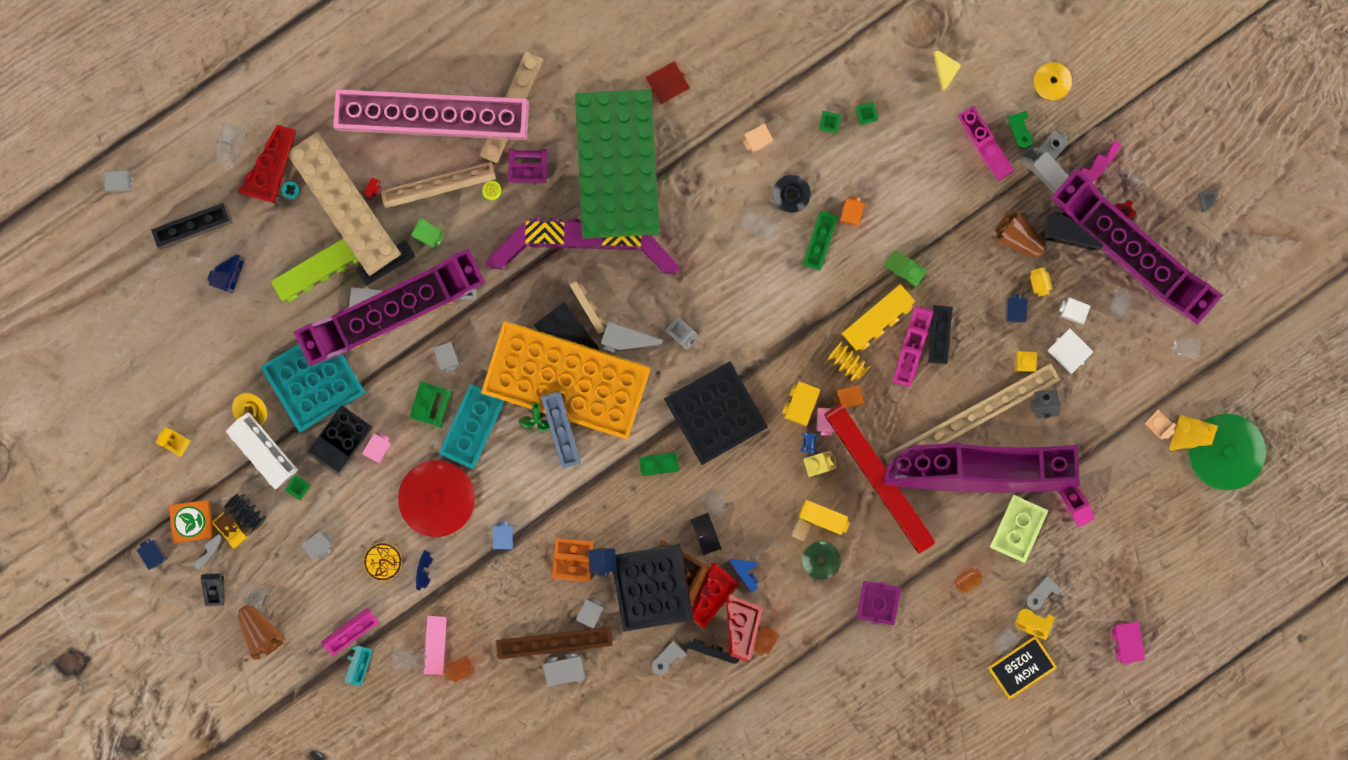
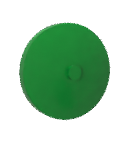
M1219 414L1204 420V422L1214 424L1218 428L1212 445L1188 449L1189 463L1195 475L1206 485L1218 490H1236L1250 484L1261 472L1266 458L1265 442L1258 428L1248 419L1235 414Z

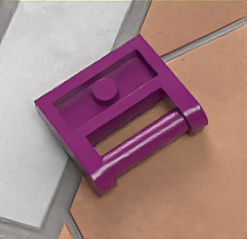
M509 149L508 182L547 183V149H541V151H515V149ZM515 158H541V163H515Z

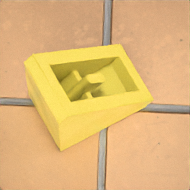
M938 50L933 55L941 91H944L959 70L961 64Z

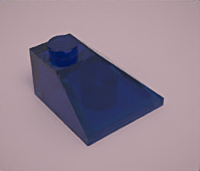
M236 254L216 266L214 271L211 270L208 275L207 281H209V286L233 294L246 258Z

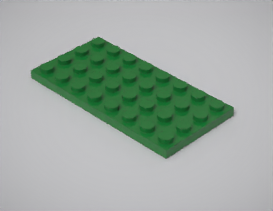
M651 89L575 93L582 239L660 235Z

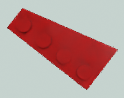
M276 125L265 144L263 152L256 159V164L251 172L249 171L246 181L237 193L275 204L289 158L288 155L297 132L295 129Z

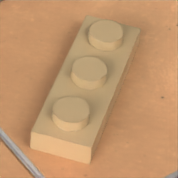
M576 281L570 284L571 289L599 335L605 332L604 327L607 326L601 316L597 317L594 311L597 308L593 301L586 299L585 294L587 291L583 284L578 285Z

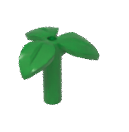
M536 402L532 404L533 418L524 416L518 421L519 424L526 428H532L537 424L539 431L550 429L548 420H541L546 414L540 412V405Z

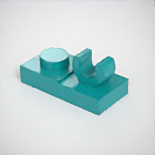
M358 645L357 647L351 646L355 653L353 657L348 656V659L352 662L346 672L344 682L362 686L373 649Z

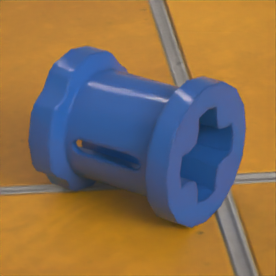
M802 433L803 445L800 452L817 454L816 441L819 434Z

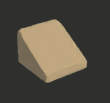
M798 519L791 533L792 537L805 541L811 524Z

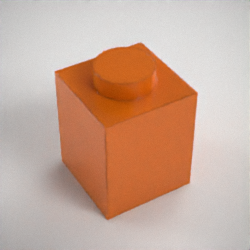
M852 196L850 199L846 198L839 222L858 227L865 203L861 202L862 199Z
M860 385L836 391L837 395L834 396L836 405L841 403L845 409L864 404Z

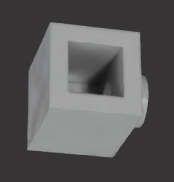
M1054 131L1039 148L1047 151L1055 160L1069 144L1066 141L1068 138L1059 131L1057 133Z
M319 531L301 546L312 560H316L318 557L323 559L331 553L330 548L333 547L331 544L333 540L327 532Z

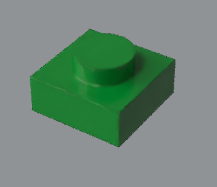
M874 102L855 107L860 126L879 121Z
M822 111L818 130L837 134L841 114Z
M295 474L285 488V491L301 501L311 487V484Z

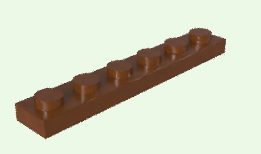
M611 626L496 640L498 660L613 646Z

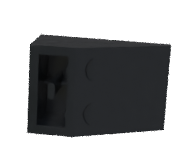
M341 405L307 451L308 455L337 476H340L373 426Z

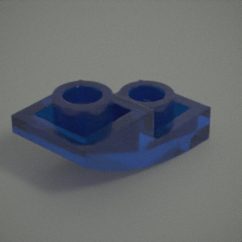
M428 550L423 551L417 568L416 589L419 591L422 588L426 589L431 581L428 578L430 573L424 571V568H429L433 561L431 557L432 552Z

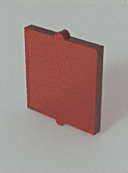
M675 61L645 77L652 88L651 92L656 95L661 105L690 89L683 77L684 73L680 72Z

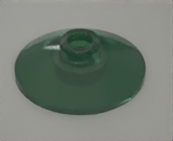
M818 541L806 548L802 557V563L808 575L815 579L824 580L831 578L837 573L841 564V557L834 545L825 541ZM819 557H824L825 562L823 564L818 563Z

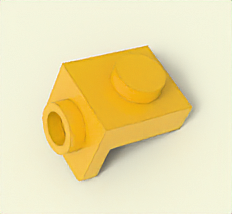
M164 427L155 443L182 457L191 440L168 427Z

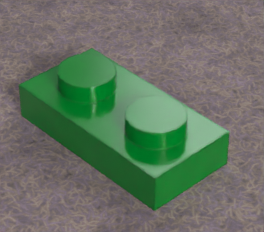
M677 452L639 457L641 476L679 472Z

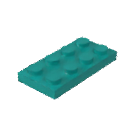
M470 384L439 454L474 469L505 400L481 393L482 388Z

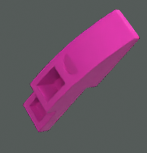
M972 106L957 115L972 144L999 182L1012 174L1014 168L1000 149L993 134L975 107Z

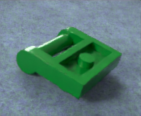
M420 381L409 418L442 428L444 413L449 398L453 395V391ZM437 393L443 394L435 419H431L430 415Z

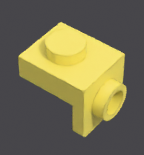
M831 450L803 459L809 477L836 469V459Z

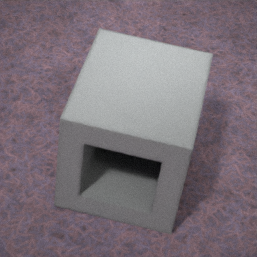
M129 171L104 172L106 192H131V187H134V177L130 175Z
M452 342L433 348L442 371L446 370V373L456 370V366L460 365Z
M592 597L591 600L586 599L576 620L594 628L604 608L600 606L602 602Z

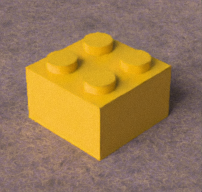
M800 381L797 385L793 384L789 396H792L790 403L786 402L782 412L785 414L784 419L806 427L821 389Z

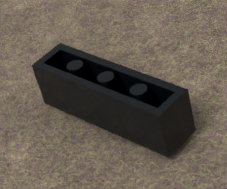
M221 203L153 228L151 231L157 248L164 249L229 225L233 221L227 205Z

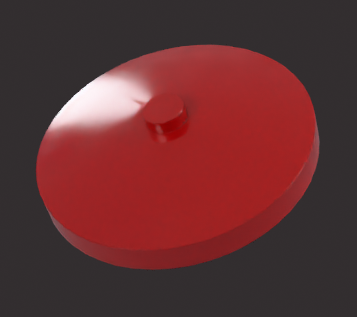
M432 460L417 465L404 477L399 488L398 505L402 517L413 530L425 536L443 537L457 532L468 522L475 506V491L471 480L461 468L446 461Z

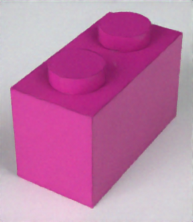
M1134 621L1113 625L1114 629L1111 630L1113 641H1116L1117 648L1114 649L1116 660H1119L1121 664L1145 660L1139 622Z

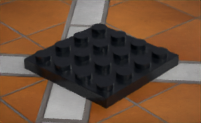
M731 361L664 398L701 465L768 428Z
M680 543L616 555L617 571L613 572L623 632L694 620Z

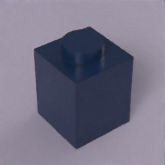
M1012 294L1011 298L1006 299L1005 322L1025 323L1027 299L1023 298V295Z
M147 539L139 544L141 548L137 552L149 570L168 560L156 540L150 541V539Z
M615 548L588 550L590 573H597L598 577L609 576V572L617 571Z

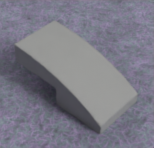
M218 534L204 545L208 553L194 563L198 570L206 566L215 556L224 538L222 534Z

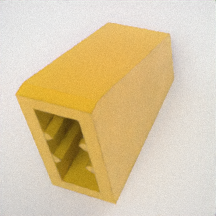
M804 500L798 518L840 535L842 532H847L850 524L847 521V516L808 500Z

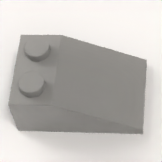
M608 322L601 345L604 346L605 351L615 354L616 351L621 352L662 346L663 340Z

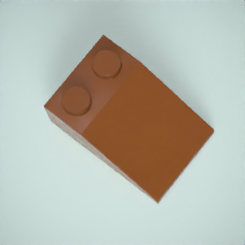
M661 540L657 547L668 546L670 544ZM682 551L690 601L694 603L710 567Z

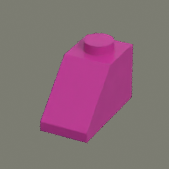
M1078 486L1061 487V490L1057 491L1078 528L1095 520L1091 506Z

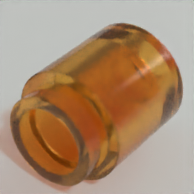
M971 567L957 576V579L953 582L959 592L963 594L981 585L983 576L978 569L974 570Z

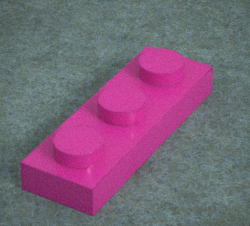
M366 608L322 640L321 643L334 656L376 626L379 621Z

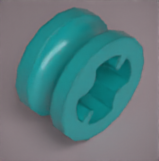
M288 181L283 185L282 193L288 199H295L299 196L300 188L295 182ZM291 185V187H296V189H294V195H291L290 193L289 195H287L286 192L288 191V186Z

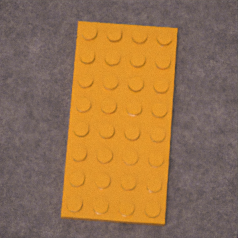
M504 320L481 393L532 409V404L536 402L540 405V412L545 413L541 396L561 391L570 422L628 440L651 367Z

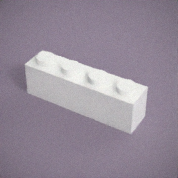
M249 412L238 418L226 430L231 440L237 444L243 454L249 458L255 465V468L260 471L275 490L285 484L298 471Z

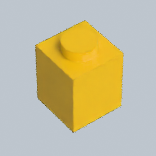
M1015 352L1014 371L1036 372L1037 352Z

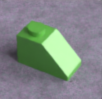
M422 219L418 220L411 234L414 239L434 249L436 245L440 246L444 239L441 229Z
M895 250L884 265L885 268L914 288L927 272L926 269L912 259Z

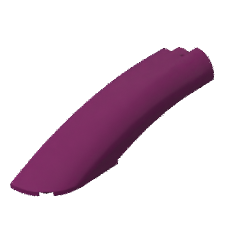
M961 443L916 445L903 450L890 462L885 473V484L927 490L978 493L1059 491L1061 487L1080 486L1078 445L1049 447H990Z

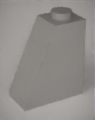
M1032 144L1018 157L1053 193L1069 177L1047 151Z

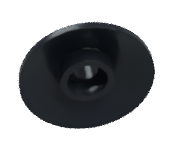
M797 175L783 176L776 182L773 188L775 204L779 209L787 213H796L803 210L811 198V190L808 183ZM793 191L795 197L790 198L788 192Z

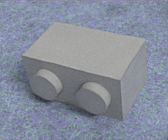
M576 653L565 655L566 659L558 660V657L546 659L547 663H543L547 687L586 679L581 655L577 656Z

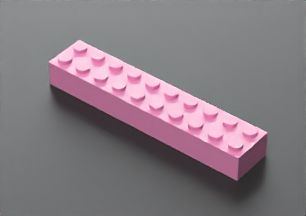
M336 90L333 128L337 131L527 140L529 101L519 98Z

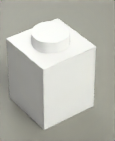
M1067 298L1066 301L1063 300L1059 311L1062 313L1060 317L1082 325L1091 306L1075 299Z

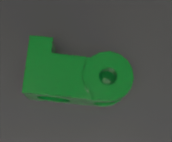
M1027 110L1007 117L1014 142L1020 149L1028 148L1033 142V136L1028 132L1024 121L1029 118Z

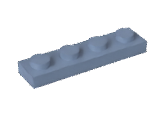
M561 391L542 395L541 399L561 467L566 468L579 465L581 460Z

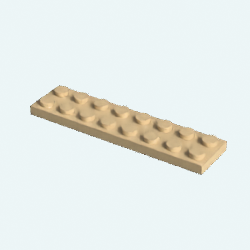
M318 131L290 150L288 157L369 276L401 255Z

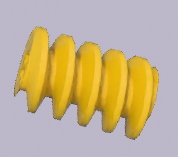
M841 341L830 353L828 361L835 359L834 366L841 364L839 371L841 372L846 369V377L852 374L851 382L859 380L871 366L869 365L864 368L865 361L863 360L858 363L860 356L852 357L854 351L846 352L848 345L841 347Z

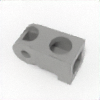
M1045 575L1027 595L1026 605L1032 610H1038L1043 606L1044 600L1051 592L1057 595L1061 588Z
M673 640L654 660L652 664L654 673L658 675L665 674L669 669V665L677 657L682 660L687 653Z

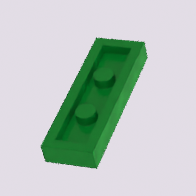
M820 210L802 266L821 271L838 216Z

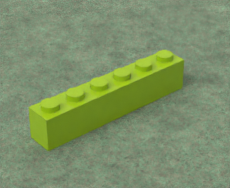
M343 238L275 278L271 283L281 300L291 303L298 298V294L301 292H310L318 282H327L331 279L330 275L335 272L338 274L348 269L347 265L352 262L357 264L359 260Z

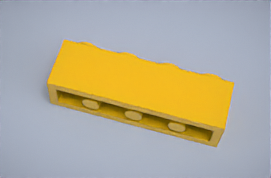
M900 284L841 333V335L855 352L858 349L862 352L870 345L868 341L871 338H879L885 333L883 328L888 324L892 327L898 322V316L902 312L905 315L914 308L912 304L915 300Z

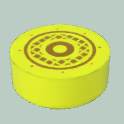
M489 181L484 184L482 193L486 199L493 201L501 196L502 189L497 182Z

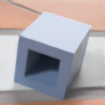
M497 522V526H493V549H513V526H509V522Z

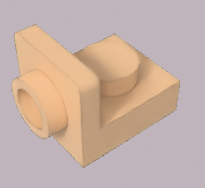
M1159 410L1144 423L1160 440L1170 438L1175 432L1174 428L1176 425Z

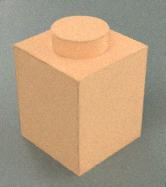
M763 124L744 134L745 140H743V143L747 150L751 149L752 153H755L773 143L774 140L766 125Z

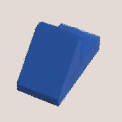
M731 559L730 563L750 591H755L758 588L756 584L759 582L752 573L749 575L747 572L759 563Z

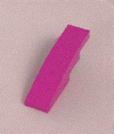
M1114 141L1105 157L1098 154L1090 169L1088 170L1083 167L1080 172L1093 183L1112 161L1122 144Z
M915 305L892 382L911 387L933 310Z

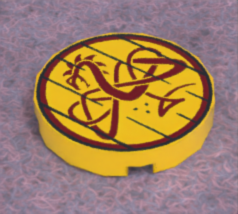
M378 543L370 547L365 553L364 568L373 579L379 581L390 580L400 572L402 556L392 544Z

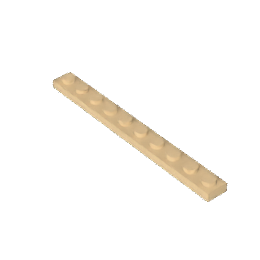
M1050 363L883 455L889 466L890 462L900 452L909 447L947 443L1034 395V392L1041 391L1060 381V378Z

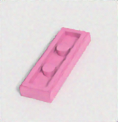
M427 616L424 674H444L447 617Z

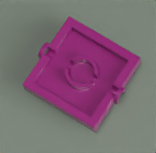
M863 581L856 619L872 621V624L879 625V623L895 626L901 587L886 585L884 582Z

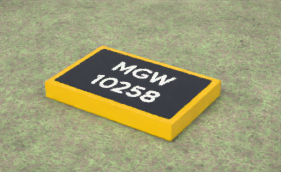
M1033 636L987 668L1010 700L1057 667L1038 638Z

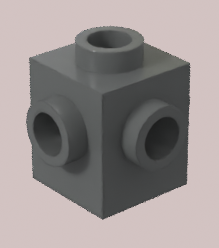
M1057 389L1034 392L1033 400L1030 401V408L1032 412H1035L1036 419H1048L1059 416L1061 403Z

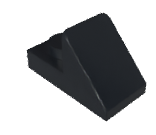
M201 574L200 580L205 606H224V576H221V574Z

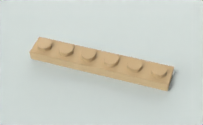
M525 52L505 98L527 99L543 58ZM487 138L480 157L498 164L509 139Z
M492 162L383 190L381 191L382 200L385 208L395 207L422 198L489 182L496 179Z

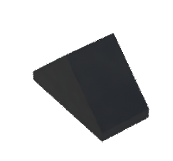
M709 513L690 519L703 555L722 549Z

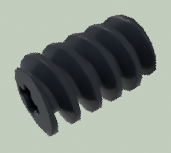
M237 493L225 504L224 508L231 507L229 513H236L234 517L236 520L242 518L240 525L247 523L245 530L252 529L251 535L264 523L267 516L265 515L260 518L261 510L254 512L256 505L254 504L249 507L251 500H243L246 494L238 495Z

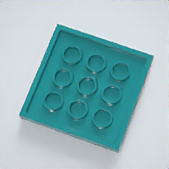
M297 344L261 366L262 371L299 433L336 412L341 405L346 406L366 394L344 355L310 367L300 345Z

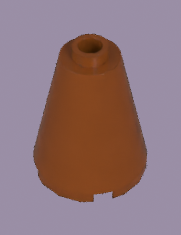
M1012 209L1011 211L1014 213L1004 216L995 229L996 237L992 236V239L1034 259L1042 257L1046 252V243L1017 209Z
M245 605L238 610L237 618L253 660L261 659V654L269 655L283 645L282 640H286L284 635L254 606Z

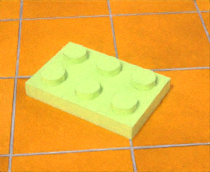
M1012 495L989 547L1025 563L1049 510L1016 495Z

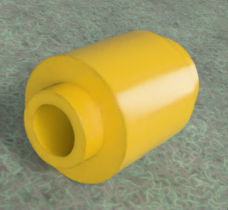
M1046 268L1030 271V280L1034 294H1038L1039 297L1049 295V291L1053 289Z

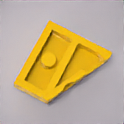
M1180 415L1169 450L1177 451L1178 449L1212 445L1218 426Z

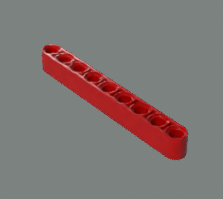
M839 403L824 414L825 418L917 553L921 554L934 545L933 537L899 487L885 484L886 468L843 405Z

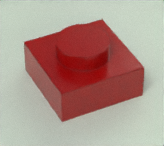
M372 177L363 194L370 199L373 196L376 197L381 190V186H379L381 182Z

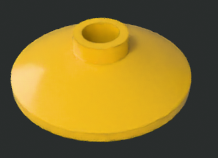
M1046 63L1034 75V88L1044 99H1061L1071 88V74L1060 63ZM1055 77L1057 79V83H1051L1050 78Z
M242 393L234 399L232 411L236 420L249 412L260 426L265 423L267 410L265 404L258 396L252 393Z

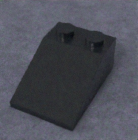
M1054 211V213L1046 216L1041 237L1043 240L1096 252L1102 249L1103 245L1072 219L1065 217V213Z
M565 302L534 324L537 331L596 350L600 349Z

